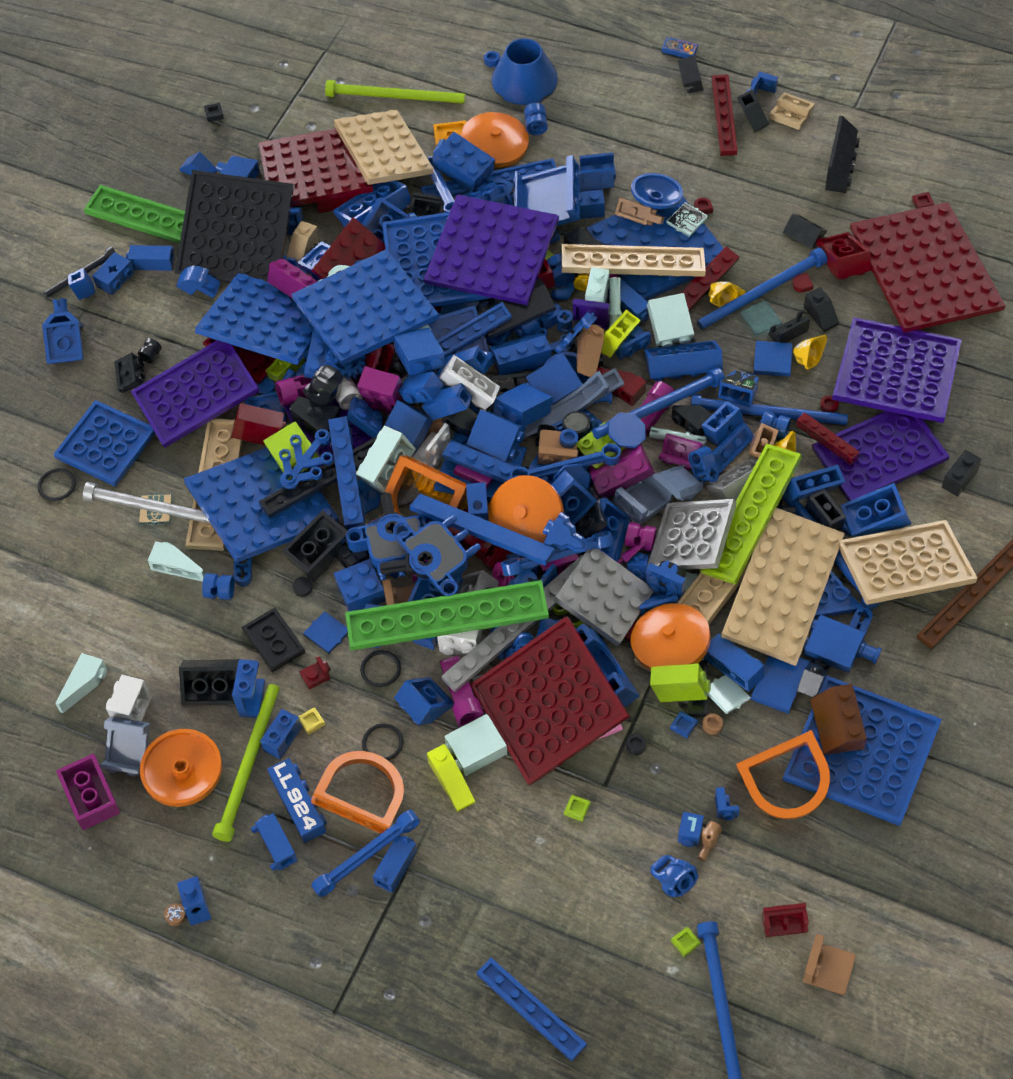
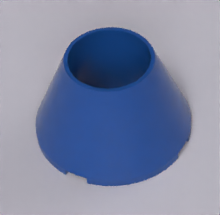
M528 38L516 39L509 43L492 74V86L496 94L501 95L503 100L517 105H528L543 101L544 97L554 92L558 83L556 68L542 47L536 41Z

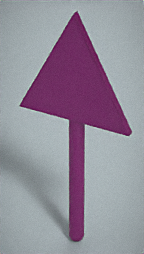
M645 541L621 553L622 558L617 563L627 562L647 542Z

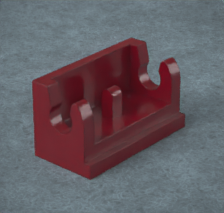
M806 903L763 908L762 920L765 937L808 933L809 920Z

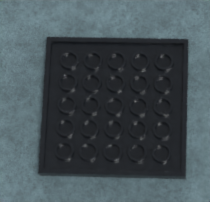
M192 170L175 274L180 275L189 266H200L208 269V275L219 281L231 282L240 273L267 282L269 264L283 259L295 185Z

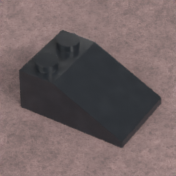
M322 510L282 551L293 565L315 582L328 569L346 540L347 530Z

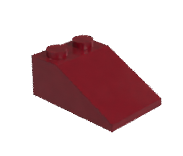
M849 232L817 240L816 245L825 252L827 256L826 264L830 272L837 279H847L849 276L863 275L865 272L871 271L870 251Z

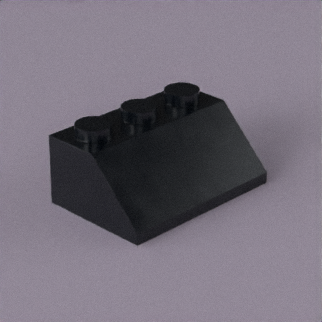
M239 659L183 660L179 666L181 705H234L232 693Z

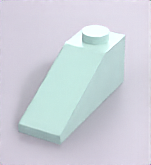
M155 541L148 558L151 570L203 582L205 574L201 567L174 545L168 542L161 543Z
M81 653L55 703L59 712H66L95 689L101 679L105 678L107 668L102 659Z

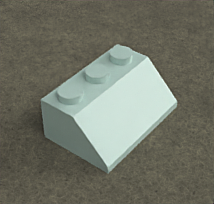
M384 426L378 433L373 446L368 450L363 463L359 465L356 475L363 482L383 494L386 491L387 484L400 455L412 457L416 448L402 433Z

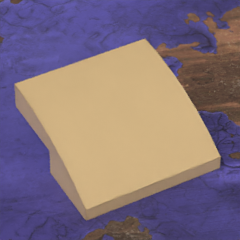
M784 92L777 100V105L770 112L769 119L800 130L813 110L815 103Z

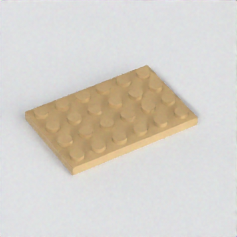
M398 110L375 112L334 120V127L368 185L433 174L432 165Z
M947 520L838 541L840 545L839 550L866 605L973 584L977 581V576Z

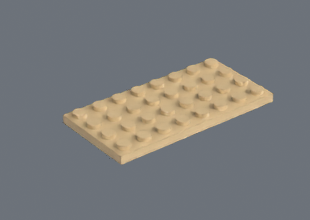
M776 508L754 549L721 637L796 666L840 547L838 541L843 539L845 533Z

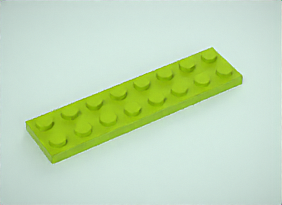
M770 444L765 445L736 500L737 505L718 568L700 569L701 574L734 585L737 584L802 459L800 453Z

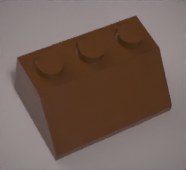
M853 684L831 687L810 699L824 755L865 748L867 737Z

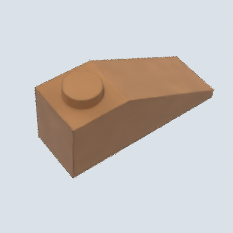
M592 324L588 329L584 327L577 337V372L590 378L597 371L604 342V329L598 325Z

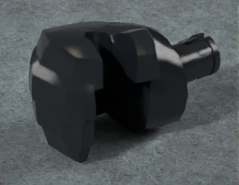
M325 365L315 372L312 382L303 389L305 396L319 405H328L337 398L341 391L343 375L338 369Z

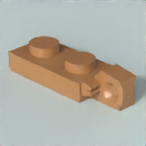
M622 197L619 198L615 215L651 226L653 222L663 224L665 218L657 215V210Z

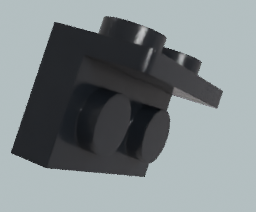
M131 352L114 361L117 390L124 393L135 386L139 387L145 383L144 362L140 357Z

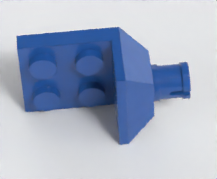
M60 298V301L58 299L52 300L54 313L50 314L42 324L48 365L84 360L80 332L83 324L68 311L67 299Z

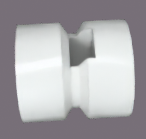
M344 377L341 391L336 400L342 409L349 410L350 400L354 396L362 399V396L352 378L350 377V381H348Z

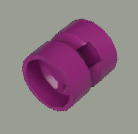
M630 522L626 533L625 546L633 548L646 541L647 543L641 550L652 552L657 527L646 525L643 528L641 524Z

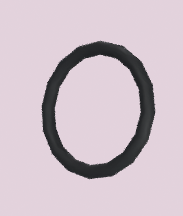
M51 469L40 477L37 484L38 492L41 497L49 501L63 500L74 491L76 486L75 477L66 469ZM55 472H63L69 475L72 479V485L66 494L60 497H49L43 493L41 485L48 475Z
M380 650L372 652L362 661L360 668L361 676L371 686H389L400 675V661L389 651ZM375 655H388L394 659L397 665L394 677L384 683H375L369 680L364 671L367 661Z
M376 724L369 728L363 736V751L369 752L366 740L372 731L377 728H390L398 735L399 746L393 754L384 757L389 761L395 758L402 750L404 743L403 735L398 728L391 724Z

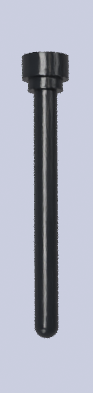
M110 246L105 249L103 256L83 268L89 273L105 263L116 251ZM68 277L43 293L44 297L49 298L68 286Z

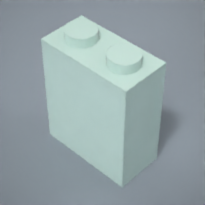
M591 267L585 300L608 303L609 269Z
M684 293L648 301L647 309L657 346L668 347L676 342H680V344L690 342V339L694 336V331Z
M488 714L444 736L445 745L464 776L507 755V745Z

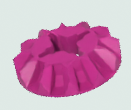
M502 562L496 563L493 568V578L499 581L498 587L508 586L510 580L515 578L513 575L504 576L501 566Z

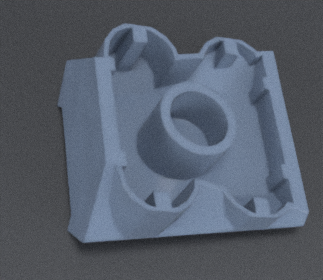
M684 465L653 475L672 495L682 501L685 499L692 501L698 492L703 491V481L699 482L684 468Z

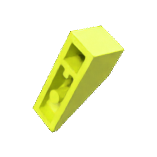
M625 310L604 334L601 353L611 358L641 320L628 310Z
M443 744L427 752L428 763L456 811L458 812L475 803V799L446 745Z

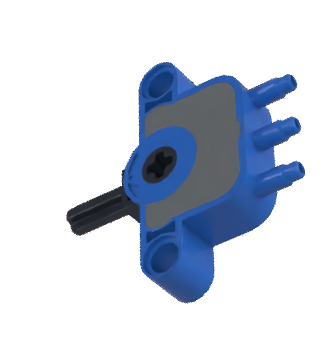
M387 492L380 495L384 514L381 515L379 522L351 528L346 533L348 548L352 552L369 551L371 563L378 570L381 581L386 580V574H381L380 563L406 559L405 555L407 553L398 544L394 536V526L399 522H406L414 532H417L429 522L435 521L421 514L409 517L399 515L394 510L391 494ZM407 531L400 532L399 536L406 535ZM405 571L399 572L400 577H404L406 575Z

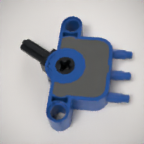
M455 515L447 518L442 523L431 521L417 532H414L406 522H399L394 526L393 533L398 544L407 553L405 555L406 559L380 563L381 574L407 571L408 575L414 574L421 580H430V583L441 596L460 594L454 579L467 569L468 559L477 553L481 546L477 543L465 551L459 542L469 534L468 530L465 529L453 536L447 529L457 521ZM407 531L406 535L399 536L400 532ZM448 588L455 589L451 594L445 593Z

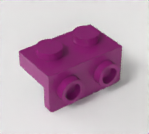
M667 433L658 459L670 465H684L685 469L691 470L688 456L690 452L701 448L703 443Z

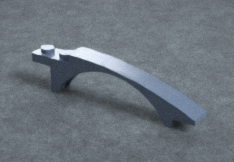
M616 368L603 375L600 371L596 372L575 391L551 405L550 414L525 426V437L523 440L538 434L539 425H553L563 420L568 413L584 410L592 406V403L624 386V382Z

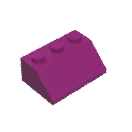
M279 259L269 264L267 282L291 298L293 293L318 282L299 268L288 263L287 260Z
M642 443L636 448L624 449L621 452L620 461L616 465L609 466L604 464L597 470L590 465L591 478L598 494L606 499L615 495V491L620 487L625 490L655 474Z

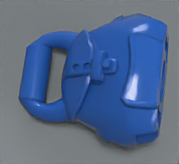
M663 855L651 865V874L662 884V890L671 897H682L696 884L699 877L695 865L670 855ZM670 861V863H669L665 868H663V869L660 871V873L657 872V871L660 870L666 863H668V862Z

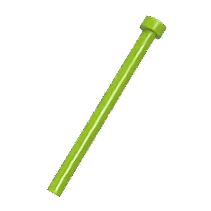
M327 80L325 86L326 97L344 94L465 104V93L336 84V80Z
M275 684L268 685L220 823L215 824L212 836L218 840L230 842L235 833V829L232 826L261 745L260 740L264 736L280 690L279 686Z

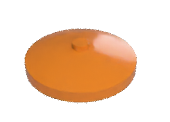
M487 112L479 114L465 124L461 134L464 139L495 159L494 168L508 167L519 162L528 150L529 135L525 126L516 118L504 113Z
M517 476L502 484L493 495L489 505L488 520L501 527L544 543L547 535L542 532L550 519L555 521L560 512L564 513L563 504L556 489L547 481L535 476Z
M676 603L660 605L646 612L636 622L631 634V646L635 658L643 667L650 671L651 667L698 664L706 655L711 642L710 629L705 617L693 607Z
M177 729L162 734L147 747L140 763V777L148 794L159 803L173 807L189 806L206 798L217 786L222 773V758L216 744L207 735L192 729Z

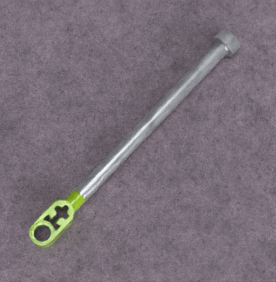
M86 482L84 486V501L94 502L97 499L211 524L202 510L100 489L97 484Z

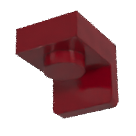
M320 656L316 657V663L299 671L309 690L330 680V666L326 660L322 661Z

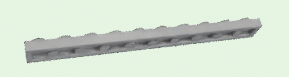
M583 555L544 587L548 612L558 604L553 601L554 597ZM539 620L499 626L444 673L441 679L456 693L509 647L520 633L526 632Z

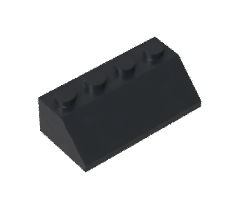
M839 115L829 161L825 190L846 193L847 186H851L852 176L849 175L854 172L855 163H852V160L856 161L858 151L855 148H859L860 138L857 137L858 130L841 115Z
M540 278L536 281L528 305L493 298L488 301H482L475 306L479 316L503 302L512 315V319L487 333L490 339L556 310L552 298Z

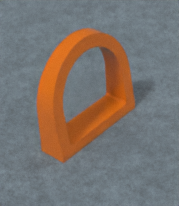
M400 455L385 491L392 496L395 512L401 515L398 509L397 497L409 468L455 490L449 505L461 510L467 498L466 483L408 455Z
M812 730L736 764L754 803L763 812L776 818L797 819L810 814L820 806L829 789V767ZM807 745L820 773V785L815 796L806 804L792 809L779 808L770 804L760 794L749 770Z
M352 751L338 756L328 765L313 793L311 803L382 834L391 827L403 799L404 785L398 770L384 757L366 751ZM357 763L369 764L380 769L388 777L393 788V799L384 818L327 794L326 792L337 772L348 765Z

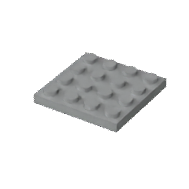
M734 499L667 503L648 565L652 563L659 566L661 561L668 560L679 565L683 570L718 568L737 505Z
M594 548L585 552L553 601L611 643L618 646L639 615V606L650 598L653 590L648 587V584L601 550Z

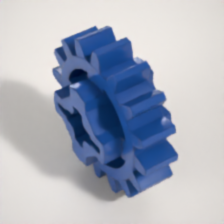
M330 349L328 354H326L325 365L338 369L342 373L343 378L346 377L348 381H350L351 376L356 379L358 374H362L365 367V356L342 366Z

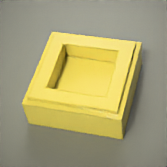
M315 707L298 716L301 725L308 735L325 726L324 720Z

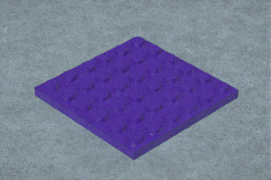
M457 195L425 274L424 284L528 305L556 229L559 215Z
M853 317L832 400L944 423L962 339L919 330L903 333L899 326Z

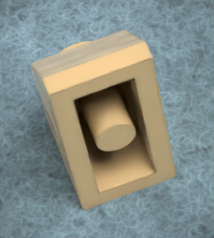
M303 221L300 222L293 232L287 259L293 258L298 262L309 253L313 244H317L319 241L317 226Z

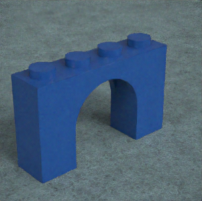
M479 346L453 354L478 372L484 371L489 359ZM453 355L444 357L445 366L448 364ZM445 367L439 369L437 373L438 378ZM462 383L452 387L443 385L435 400L424 402L422 408L432 420H436L466 410L473 396Z
M585 624L579 626L576 629L623 706H628L640 697L639 693L600 634Z

